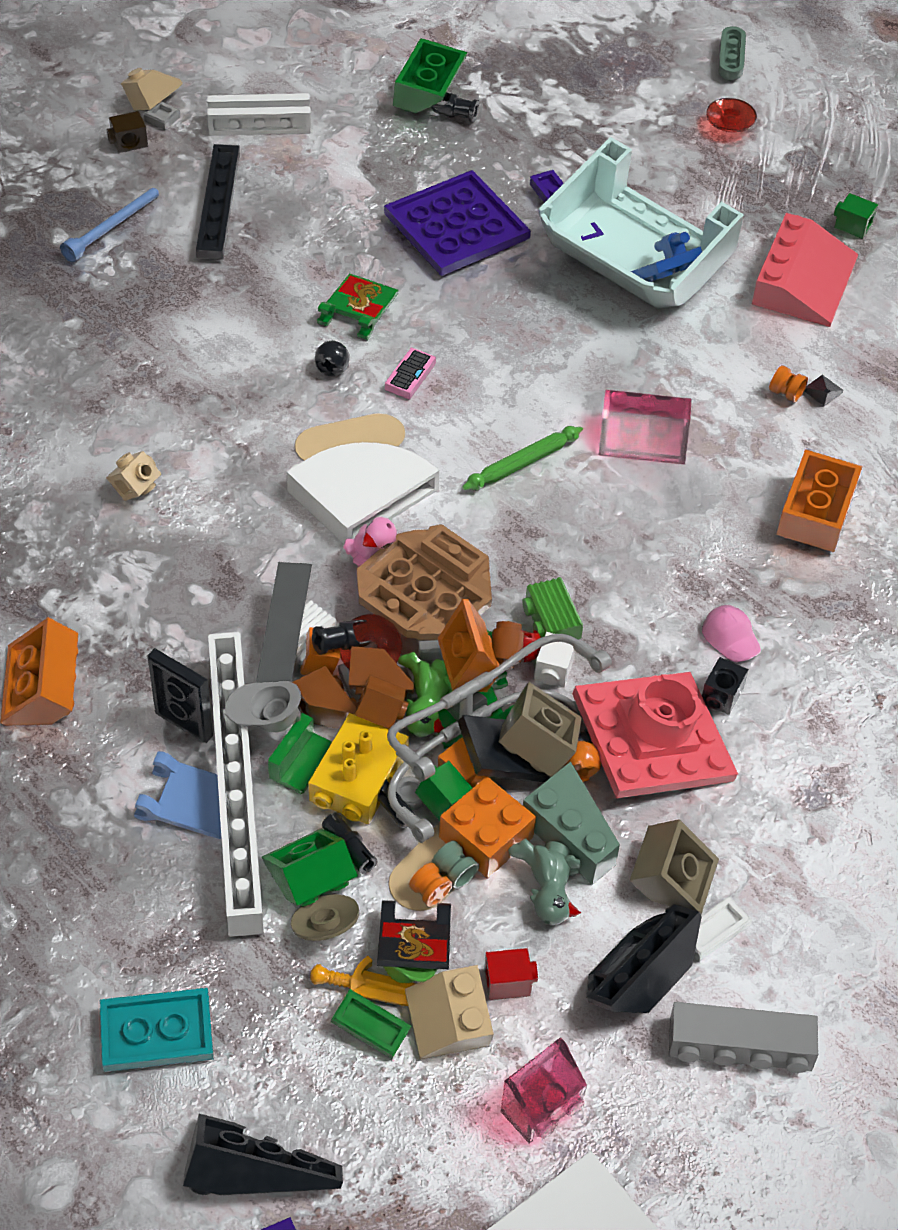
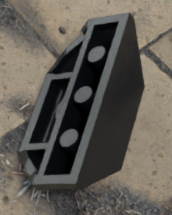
M673 904L666 908V913L653 916L633 928L589 974L588 992L586 993L588 1002L613 1012L649 1013L692 967L702 918L700 912Z

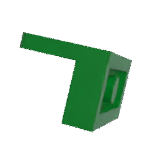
M302 713L300 721L294 723L268 759L269 779L300 794L305 793L309 787L308 783L332 743V741L314 733V720L312 717Z

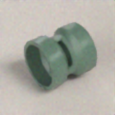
M451 841L438 850L432 859V863L439 868V873L444 872L455 889H459L476 875L479 864L472 857H465L463 854L464 849L456 841Z

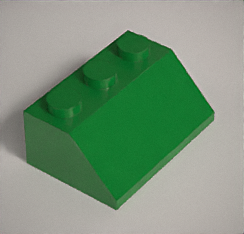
M420 38L395 81L393 106L405 111L418 113L441 102L466 59L467 52Z

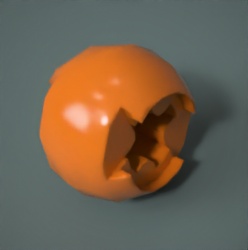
M578 741L576 753L564 765L566 766L571 762L583 782L590 780L589 777L595 775L600 770L601 760L599 751L589 742Z

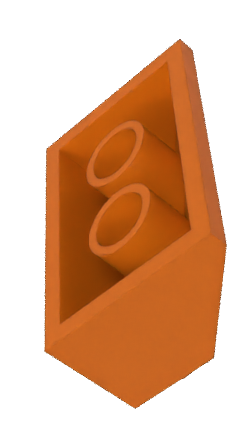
M47 617L8 645L1 724L5 726L52 725L72 712L74 707V683L76 681V657L78 655V632Z

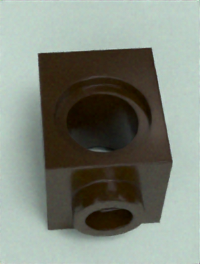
M139 111L109 117L110 128L106 129L109 143L115 145L118 153L148 147L146 125Z

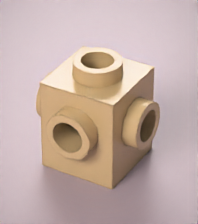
M144 451L135 454L128 452L116 461L118 467L106 479L123 500L126 501L149 493L156 486L154 481L161 475V472L157 469L154 460L146 455Z

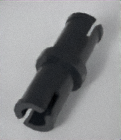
M338 812L333 813L334 818L331 814L328 815L322 822V828L344 839L352 862L361 874H366L364 867L370 872L378 861L362 843V836L357 831H352Z

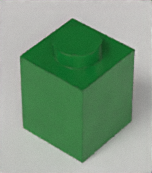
M849 193L843 202H838L833 215L836 216L834 228L863 239L874 223L878 204Z
M450 761L438 768L434 765L435 774L421 781L415 791V794L439 822L440 816L472 789L471 785Z

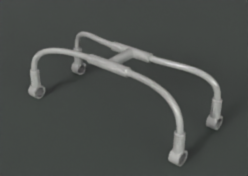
M548 635L530 643L492 671L482 673L445 695L436 704L393 724L387 733L388 742L396 751V755L404 761L393 775L388 786V800L390 806L396 812V817L411 829L414 838L418 842L423 843L434 836V829L428 820H420L405 806L402 807L398 803L396 789L399 781L410 767L419 781H424L433 776L436 772L434 764L424 755L442 742H448L461 734L458 722L456 721L441 730L438 736L414 752L405 744H400L396 738L398 731L442 709H449L459 702V719L462 715L490 717L495 710L517 701L522 691L503 697L488 706L483 705L473 711V694L491 684L494 678L525 656L546 644L564 642L572 645L576 652L589 661L591 668L597 673H601L611 667L612 660L609 654L604 650L597 651L582 639H576L570 635ZM541 689L582 717L575 701L555 691Z

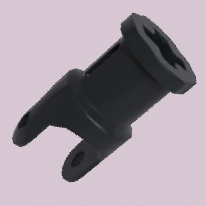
M447 92L442 100L447 102L445 105L435 104L431 106L435 113L449 117L456 115L468 118L470 122H475L479 110V100L470 101L459 98L457 94Z
M352 620L340 622L337 626L329 628L315 626L312 630V643L315 651L322 655L332 649L351 650L352 646H368L372 641H357L353 626L364 624L367 621Z

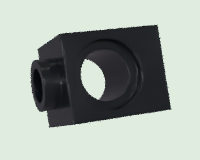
M719 657L704 684L702 697L705 704L715 711H721L730 715L744 689L749 669Z

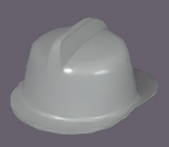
M290 681L246 684L237 688L228 697L225 704V712L228 718L238 725L260 726L268 732L278 733L289 728L294 722L300 721L301 714L298 705L301 700V691L296 684Z

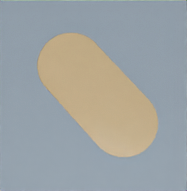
M371 414L308 428L297 437L295 450L298 456L305 461L321 451L350 443H382L398 447L405 438V428L397 418L391 415Z
M440 822L433 828L434 836L423 843L419 842L393 869L390 875V892L393 898L405 908L424 911L437 906V904L430 907L422 901V895L415 893L409 887V882L421 867L432 863L434 855L446 844L439 838ZM444 872L439 873L442 877H447V875ZM453 886L449 893L439 903H442L452 893V891L455 889Z

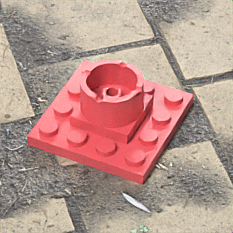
M691 672L575 686L572 695L593 745L599 751L601 764L616 799L735 781L738 772Z

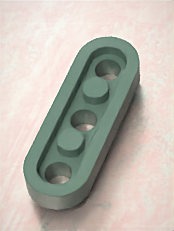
M735 26L723 29L720 42L718 72L724 79L729 81L738 79L743 75L745 62L746 32Z

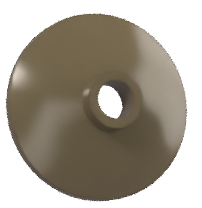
M339 894L321 896L316 902L307 906H301L296 910L291 919V927L294 934L304 940L321 941L331 939L348 931L357 922L360 914L359 906L349 896Z

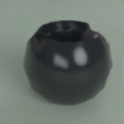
M326 341L315 351L314 362L318 370L324 375L330 377L338 376L349 366L350 354L347 348L338 341Z

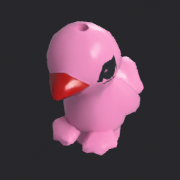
M376 517L369 521L368 524H364L354 539H346L343 548L348 555L353 557V563L359 567L379 549L389 548L396 541L397 530L388 518Z

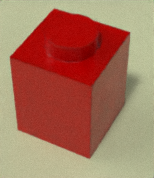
M528 948L486 952L484 972L489 1000L531 996L532 984L538 982V970L536 961H530Z

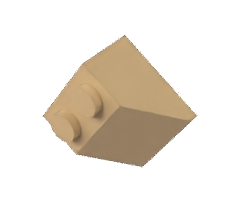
M478 965L443 971L427 981L419 982L405 989L420 1060L490 1046L494 1033Z

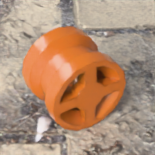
M428 863L413 875L409 882V887L415 893H420L422 901L430 907L444 899L452 888V881L446 876L442 877L439 874V868L434 863Z

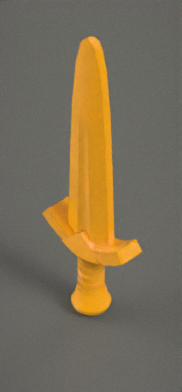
M366 956L357 965L353 975L339 973L338 971L334 972L333 970L329 971L321 964L315 965L310 972V979L314 985L328 983L330 985L334 984V986L348 987L368 1000L408 1006L405 989L416 984L399 983L389 976L367 971L373 962L369 956Z

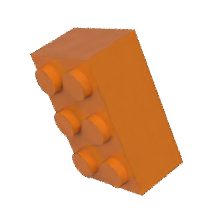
M805 449L784 505L776 535L835 552L863 466Z

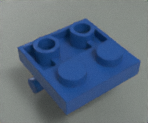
M674 232L665 235L654 244L657 252L663 251L665 259L630 272L648 282L670 276L673 273L686 270L702 253L701 246L687 251L684 244L690 240L687 232Z

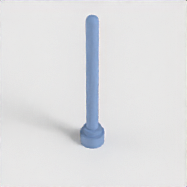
M151 188L79 239L69 238L60 245L62 255L66 260L72 263L83 256L85 247L159 196V191L156 188Z

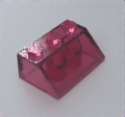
M605 390L598 455L685 464L692 399Z

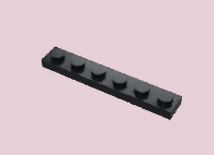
M213 145L196 245V258L224 259L240 157V145Z

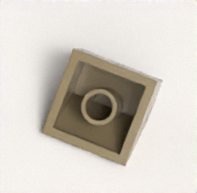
M528 682L502 725L499 743L510 753L517 754L528 761L535 770L544 772L552 777L576 753L582 717Z
M680 819L649 825L629 881L651 901L669 907L676 904L702 914L719 858Z

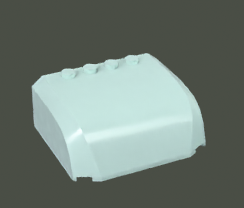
M610 137L539 208L543 227L553 246L655 308L660 309L684 304L736 251L744 214L721 201L706 217L704 230H700L627 187L632 149ZM593 222L604 233V235L584 241L581 239V236L596 233L591 225ZM674 232H687L690 240L684 243L686 250L701 246L702 253L686 270L673 273L670 276L648 282L630 272L665 259L663 251L657 252L654 248L655 242L660 241L665 235Z

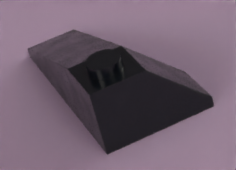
M199 1113L183 1180V1186L189 1187L191 1191L200 1195H209L210 1193L216 1195L341 1189L343 1184L342 1165L302 1149H296L290 1153L277 1144L278 1140L266 1136L264 1140H258L245 1134V1126Z

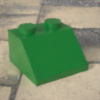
M322 828L262 856L265 866L286 900L296 906L310 905L319 899V895L329 890H341L349 885V880L358 876L344 839Z

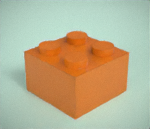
M486 776L440 816L439 838L446 844L456 841L464 849L463 854L465 857H472L479 864L478 871L488 879L512 857L508 852L511 846L521 842L523 839L528 841L533 839L536 816Z

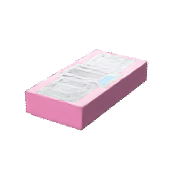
M411 347L385 382V390L410 400L435 366L436 357Z

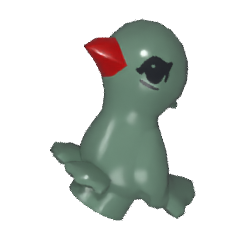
M523 839L508 849L510 856L524 860L531 867L533 875L541 887L540 891L531 889L533 895L530 896V899L534 904L537 916L542 922L548 925H557L568 917H576L581 914L569 901L565 892L569 876H576L579 873L577 868L581 866L580 860L571 855L568 847L556 841H548L545 847L541 845L534 847L527 839Z

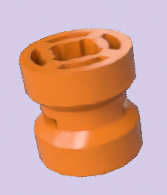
M781 365L773 375L769 390L776 394L782 393L786 395L788 400L796 403L806 388L808 377L802 374L795 375L791 373L790 368Z

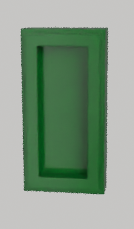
M349 989L331 1019V1023L393 1059L411 1028V1025L351 989Z

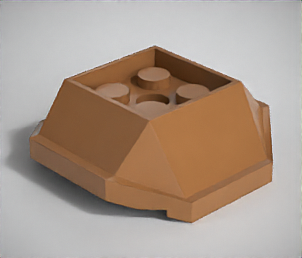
M442 524L430 526L427 530H412L398 533L396 541L389 548L379 549L357 568L359 604L406 638H413L419 641L438 640L437 638L462 599H469L480 616L491 607L492 593L489 556Z

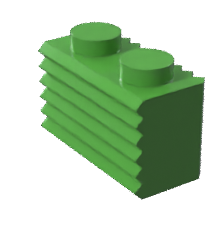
M561 577L527 586L526 598L522 599L523 610L526 616H532L534 621L533 630L538 631L541 638L545 637L546 632L566 634L576 639L582 638L583 623Z

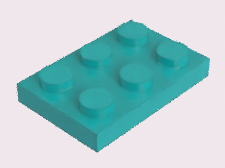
M208 988L100 999L102 1066L104 1072L214 1060Z

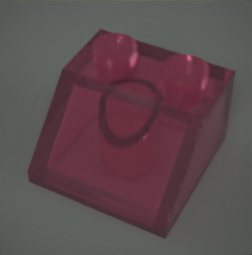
M561 1037L504 1081L500 1112L528 1144L538 1137L541 1139L548 1137L556 1129L557 1122L565 1115H568V1117L574 1116L585 1104L584 1098L587 1084L566 1042Z

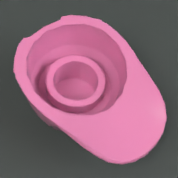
M721 605L713 609L706 617L702 626V633L705 639L727 659L734 662H743L760 653V645L753 633L751 621L742 610L731 605Z

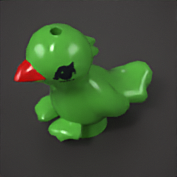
M415 652L398 658V663L413 673L414 688L418 698L415 702L407 699L408 707L405 717L436 704L447 693L454 691L451 688L445 663L442 660L435 659L429 665L426 661L420 660ZM438 712L407 726L408 730L417 737H426L432 733H440L444 729Z

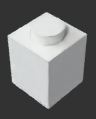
M546 632L545 636L552 635L553 633ZM553 642L542 646L536 660L534 679L548 685H557L565 688L575 657L573 646L564 642Z

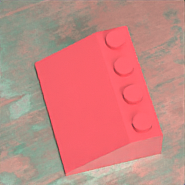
M786 213L757 278L752 305L831 327L858 254L813 220Z

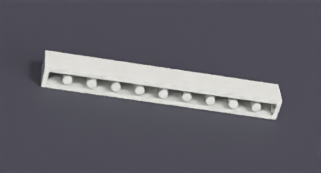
M240 632L208 634L229 937L264 934L248 726L234 723L225 712V704L228 697L237 688L244 685Z

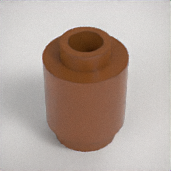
M498 621L496 628L492 630V648L499 665L523 649L524 632L521 631L522 624ZM514 665L507 670L514 669Z

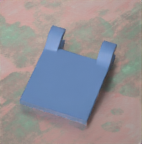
M158 751L153 761L155 766L152 774L169 778L159 802L150 796L139 795L135 804L137 809L134 817L144 821H163L221 839L217 774L180 763L171 755Z

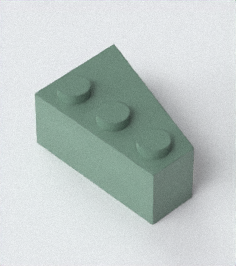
M571 762L523 799V806L536 816L534 833L545 843L556 841L568 847L571 855L580 860L581 866L577 868L579 874L589 883L595 884L616 866L620 844Z

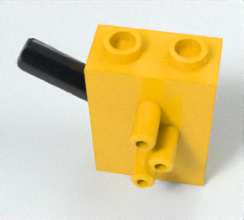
M349 713L308 783L309 801L321 809H331L343 814L351 821H360L368 825L381 804L399 827L407 828L408 826L396 817V812L392 809L388 800L387 793L390 781L397 769L404 763L396 755V751L388 742L387 733L389 729ZM397 732V740L401 745L405 744L408 747L409 736ZM396 792V798L398 803L402 807L405 806L407 809H409V811H411L414 814L410 807Z

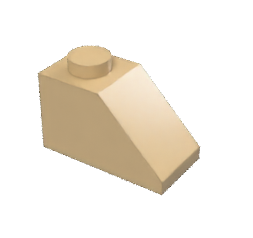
M142 68L131 71L128 74L129 77L121 83L134 111L151 110L183 84L178 78L154 69L142 70Z

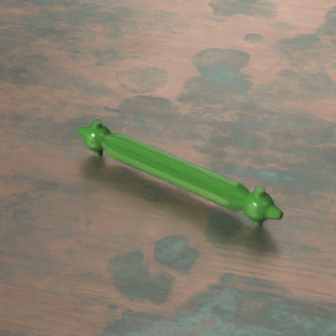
M566 426L561 433L555 432L485 467L480 474H471L463 485V489L478 491L483 488L485 483L492 484L561 449L566 442H575L583 428Z

